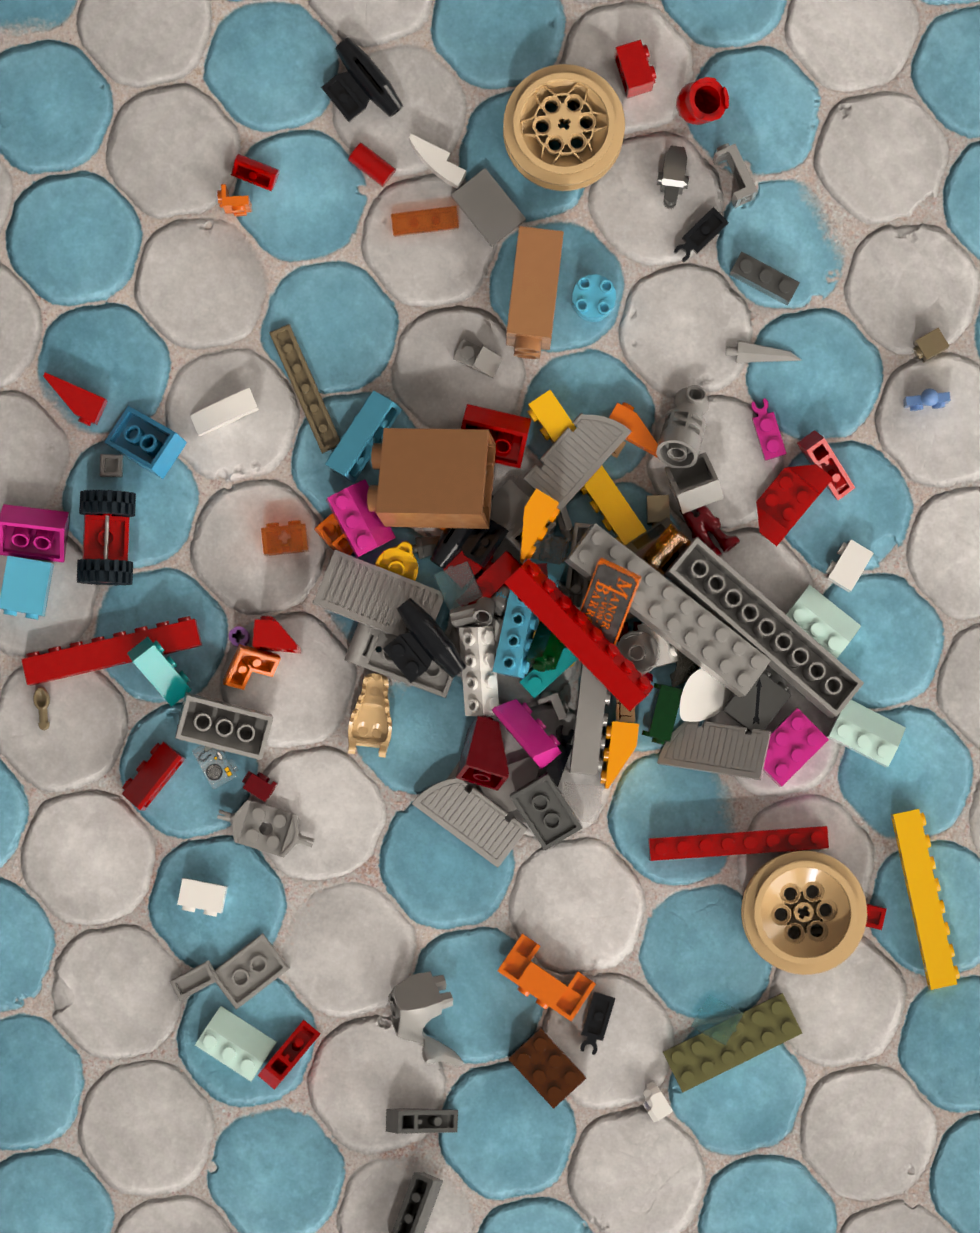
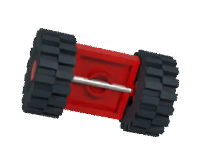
M112 490L80 491L79 514L84 515L83 555L81 560H77V583L114 586L132 585L133 562L128 561L129 519L135 516L136 493Z

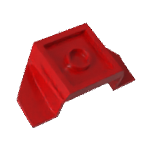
M817 464L784 468L756 501L760 534L777 547L816 498L833 480V477Z

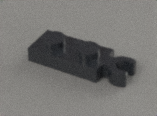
M713 207L682 237L685 244L678 245L674 249V254L680 250L685 251L686 256L681 261L686 262L692 250L698 254L729 222Z
M563 725L558 726L556 729L557 740L560 742L558 748L562 753L542 770L539 769L536 777L538 778L548 772L557 787L572 749V745L567 744V741L574 735V730L570 729L568 735L564 736L562 734Z
M594 991L581 1035L587 1036V1039L581 1043V1051H584L587 1044H591L593 1046L592 1054H596V1040L603 1041L615 997Z

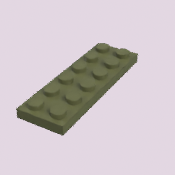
M780 993L663 1051V1054L681 1091L685 1092L802 1034V1031L783 993Z

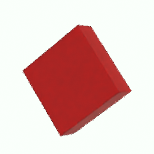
M866 904V927L882 930L887 909Z

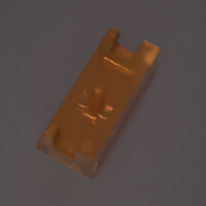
M670 524L641 558L663 575L665 572L662 570V567L683 543L689 546L692 542Z

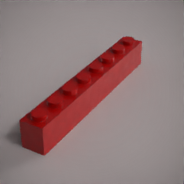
M529 558L504 582L629 712L647 697L654 688L649 679L643 676L635 668L634 664L619 652L617 646L612 644L603 635V632L588 620L586 614L580 611L572 603L571 599L564 595L556 587V584L544 575L539 566Z
M191 616L179 618L178 623L169 624V621L157 623V628L148 629L147 626L135 628V633L127 635L126 631L114 633L113 638L105 639L104 636L92 638V643L84 645L82 641L69 644L70 648L61 649V646L49 648L48 653L41 655L39 651L26 654L27 658L21 659L27 685L32 686L131 663L132 660L127 653L147 636L152 642L156 640L165 650L162 652L163 655L202 646L197 620L191 619Z
M827 826L648 838L649 861L829 848Z

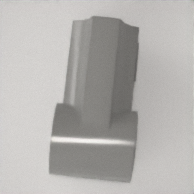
M482 597L475 604L451 609L450 618L453 627L459 628L474 624L479 626L489 625L494 615L495 602L488 597Z

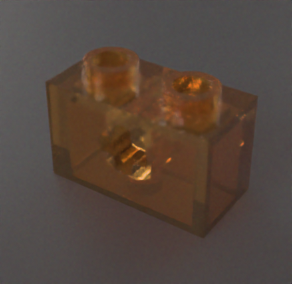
M301 520L288 521L286 526H279V523H268L266 528H261L264 556L309 552L306 524H301ZM284 532L291 536V538L287 539V543H283L279 539V537L283 536Z

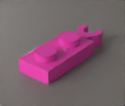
M764 398L762 400L764 404L762 409H758L755 402L751 403V409L758 416L752 418L764 460L767 461L784 456L787 453L774 412L767 413L768 401Z

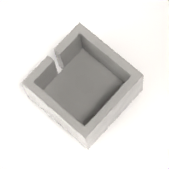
M706 452L700 454L697 462L690 468L676 469L669 466L665 467L670 487L682 514L724 499L719 479Z

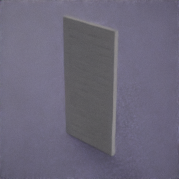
M334 550L313 604L398 637L400 634L409 632L397 611L399 606L411 598L436 621L446 593Z

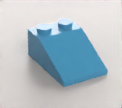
M130 406L126 408L104 441L108 446L164 479L187 444L176 432Z

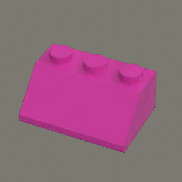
M365 479L326 499L356 558L396 538L391 527H385L376 512L368 510L367 494L369 485Z
M3 504L0 513V555L64 563L69 532V512Z
M515 699L492 709L503 726L541 770L562 753L558 748L560 742L553 734L548 736L544 730L547 727L539 718L533 719L530 715L533 711L525 702L520 704Z

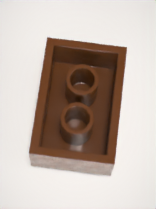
M541 1027L508 1057V1060L553 1109L586 1079V1076Z

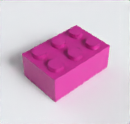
M796 708L771 732L763 771L779 787H782L829 739Z

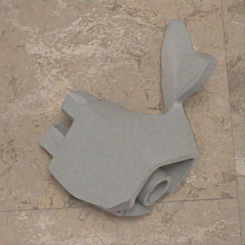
M431 972L409 976L396 985L388 996L392 1013L390 1016L397 1037L423 1044L422 1056L426 1064L442 1061L454 1066H462L464 1062L455 1051L436 1039L427 1036L423 1031L426 1023L442 1014V1009L453 1006L451 992L439 993L441 990H446L444 976H432Z

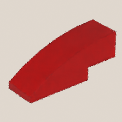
M505 551L456 601L463 607L475 604L482 597L491 598L505 585L504 582L521 564L508 551Z

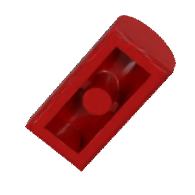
M359 143L348 158L350 163L382 187H384L396 171L393 166L363 143Z
M238 154L234 161L231 176L272 191L280 170Z

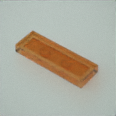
M456 206L391 214L394 237L459 229Z

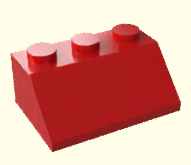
M467 404L461 429L489 430L496 443L495 463L520 469L532 419Z
M260 616V620L255 619L252 643L254 648L267 651L301 653V648L274 617Z
M162 742V744L157 743L150 751V754H152L151 758L147 762L143 760L136 769L138 774L135 778H129L122 787L124 789L122 795L140 811L146 810L186 759L166 742Z

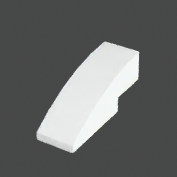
M410 134L409 142L423 163L445 183L458 190L466 176V170L448 162L451 157L450 152Z
M247 388L190 415L198 436H201L235 422L239 418L256 412L259 409L251 389Z

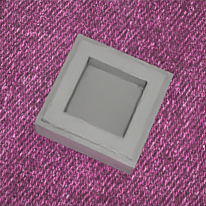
M100 454V477H123V455Z

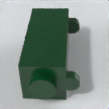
M541 620L526 660L535 670L544 672L556 669L565 645Z
M654 683V688L659 689L649 732L642 731V735L651 737V742L664 745L665 741L670 742L683 689Z

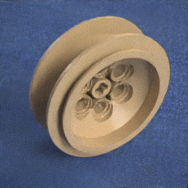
M569 64L548 66L527 76L511 94L506 105L503 120L504 144L513 165L532 183L555 191L578 190L602 178L616 162L621 151L625 132V117L622 104L610 84L589 69ZM574 101L580 107L573 111L567 107L568 103ZM553 103L558 109L555 112H548L545 107L547 104ZM588 119L592 122V126L586 129L580 125V122ZM560 122H563V124L568 123V129L566 130L564 127L560 129ZM544 123L548 126V130L539 132L536 126ZM579 139L582 141L583 146L573 148L571 141ZM557 141L561 147L558 150H552L549 148V143Z
M792 851L770 859L754 873L743 894L741 919L749 943L765 961L789 973L812 975L835 968L854 952L865 931L867 905L864 892L857 878L840 861L819 852ZM811 885H814L818 890L814 898H809L806 894L807 888ZM789 887L793 888L796 893L792 900H787L784 897V891ZM826 903L830 906L831 912L827 916H822L819 908L822 904ZM804 906H806V911H808V915H803L802 918H800V913H797L798 908H803ZM778 908H784L786 911V917L781 921L775 918V911ZM814 924H819L822 929L821 934L817 937L812 936L810 933V928ZM792 926H796L799 929V936L795 939H791L788 936V930Z

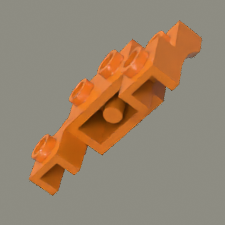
M522 933L497 971L517 984L519 992L527 997L530 994L536 997L538 1005L544 1009H547L549 1006L572 1021L596 983L578 971L568 985L552 976L531 961L541 946Z

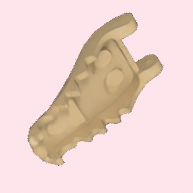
M371 673L363 679L361 694L349 720V754H355L357 745L380 748L378 751L379 757L386 758L392 734V720L388 699L389 681L382 674Z

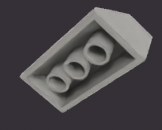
M185 692L175 738L262 760L273 716L269 713Z

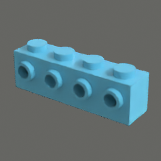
M373 390L371 395L365 400V404L360 412L354 417L346 433L342 435L335 450L329 455L325 464L334 472L354 483L371 458L373 444L382 441L384 428L392 426L402 409L393 401Z
M511 589L493 672L524 679L530 667L526 656L533 641L534 630L538 628L539 618Z

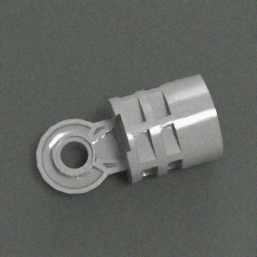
M691 385L678 391L674 397V403L677 408L669 411L665 417L656 454L665 465L672 468H690L694 466L699 456L706 429V421L702 416L709 409V401L704 389L697 385Z

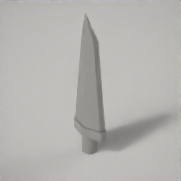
M738 341L737 347H726L725 355L736 356V363L802 361L790 351L744 341Z

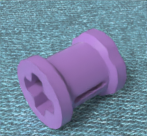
M236 626L230 630L229 640L236 647L239 644L246 646L249 643L250 634L245 628ZM239 631H241L242 635L245 636V639H241L240 643H237V639L234 638V635H237Z

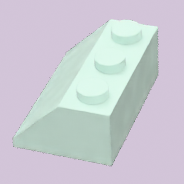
M811 585L805 589L786 613L791 620L836 659L861 627V625Z
M850 700L835 718L826 737L884 767H889L906 728Z
M220 1006L195 1046L249 1081H252L277 1042Z

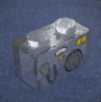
M204 745L191 750L212 789L215 790L238 777L236 772L239 769L233 759L228 760L225 754L227 751Z

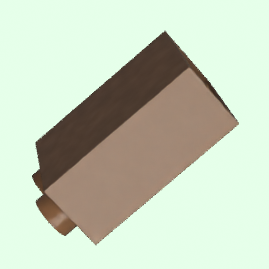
M519 226L506 335V345L514 346V356L540 359L541 350H550L564 231Z
M384 428L382 443H374L372 446V467L374 470H380L378 485H370L368 488V510L376 512L385 527L489 529L496 443L490 431L474 429Z

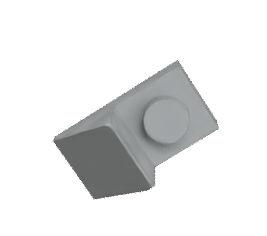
M462 339L453 360L493 378L502 358L484 346L481 348Z

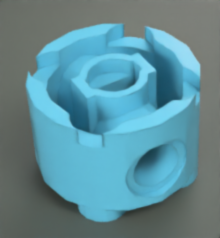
M597 274L580 278L572 293V306L579 317L590 322L605 319L613 311L616 302V290L613 283L606 277Z

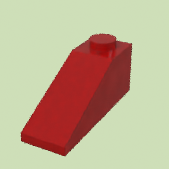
M46 372L44 373L43 377L72 412L79 417V422L90 426L91 423L98 424L108 402L105 398Z
M814 430L797 442L811 465L817 464L833 477L827 488L837 501L855 489L854 484L822 435Z
M303 1020L257 1076L275 1090L319 1037L320 1033Z

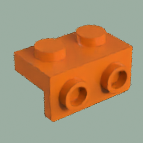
M221 184V190H217L218 204H220V208L224 209L225 214L234 213V216H246L247 212H252L251 201L248 195L229 197L226 184Z

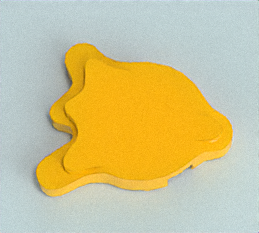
M402 541L398 546L386 549L375 562V565L414 581L419 572L412 544L408 541Z

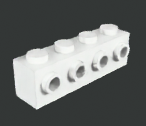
M493 625L459 627L461 658L466 665V668L462 671L465 716L495 715L492 709L499 706L497 673L493 672L496 657Z

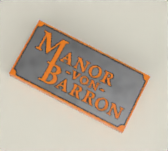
M601 557L580 611L586 614L588 620L595 627L599 628L612 644L616 645L642 576Z

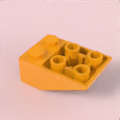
M537 488L524 507L520 562L522 563L525 559L532 558L536 551L534 546L536 541L539 540L541 542L548 532L546 527L548 522L553 523L560 513V509H558L559 502Z
M612 721L610 726L607 725L605 736L609 740L608 748H604L603 761L607 763L606 770L601 771L600 783L604 784V789L610 787L637 747L639 724Z

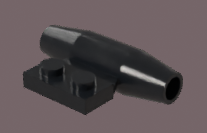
M350 38L344 39L335 47L348 72L337 74L321 88L348 122L362 113L370 100L389 117H392L403 108V104L391 83L369 55Z
M491 519L489 529L446 528L436 544L430 561L444 569L463 551L467 558L484 568L509 531Z
M409 598L397 608L409 632L400 634L385 646L383 650L410 683L429 669L432 660L452 678L466 668L452 641L431 615L414 600Z

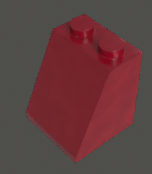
M477 716L467 730L456 778L498 791L509 777L499 722L494 721L489 716Z

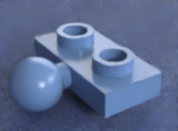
M931 388L924 390L921 395L908 396L903 399L904 408H910V411L923 410V406H932V409L944 408L945 404L951 401L950 392L937 393Z

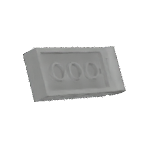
M358 622L344 658L345 661L443 698L447 697L453 678L433 660L429 669L410 683L383 650L396 637ZM381 647L382 651L378 653L376 648Z

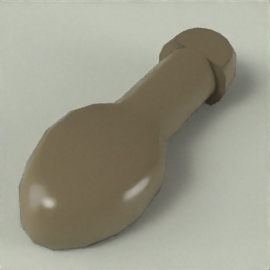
M38 687L35 690L33 701L39 712L38 726L41 730L45 731L50 726L47 713L50 697L44 687Z

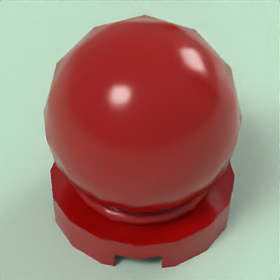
M705 77L688 83L681 89L677 95L676 108L679 116L687 123L695 125L706 124L720 119L725 110L728 109L729 95L727 89L722 87L716 81L717 79Z

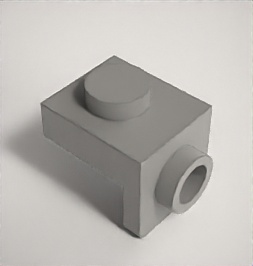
M548 691L539 695L540 700L536 701L538 705L551 701L558 721L567 718L566 713L570 711L565 699L561 701L558 693L553 694L552 691Z

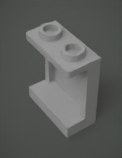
M727 143L718 147L713 158L714 165L727 161L740 190L734 192L731 199L734 208L754 200L758 191L736 144L730 146Z

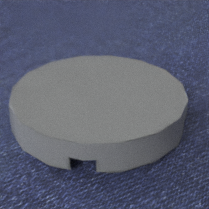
M640 630L630 631L620 638L618 645H616L619 652L626 659L630 660L642 675L651 671L658 663L660 656L659 645L656 639L649 633Z

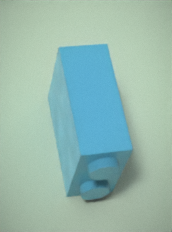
M7 556L0 595V609L4 610L3 614L17 616V612L25 613V618L36 620L39 619V616L45 617L54 564Z

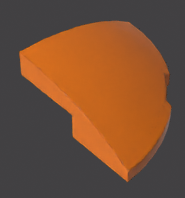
M333 513L314 528L318 535L333 550H338L348 555L353 553Z

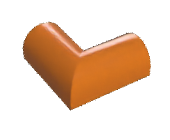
M239 644L223 678V684L244 690L252 672L273 677L281 660L280 655Z

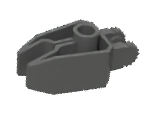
M671 145L665 155L663 172H658L657 185L661 186L660 192L664 193L663 205L666 209L674 208L678 195H682L683 189L688 188L689 176L685 175L687 154L684 147Z

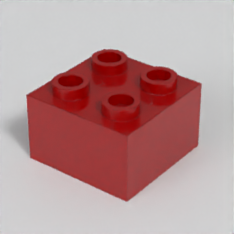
M641 39L615 47L614 59L627 98L652 91L653 84L656 83L655 69L653 65L649 66L648 58L650 57L647 45H642Z

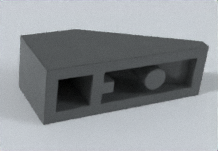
M386 1109V1132L396 1134L457 1132L458 1110Z

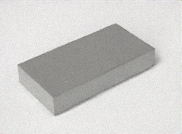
M208 960L169 982L179 1001L218 981L219 978Z

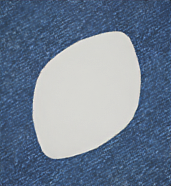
M702 668L695 671L687 680L681 695V719L694 722L703 721L717 715L725 707L731 691Z

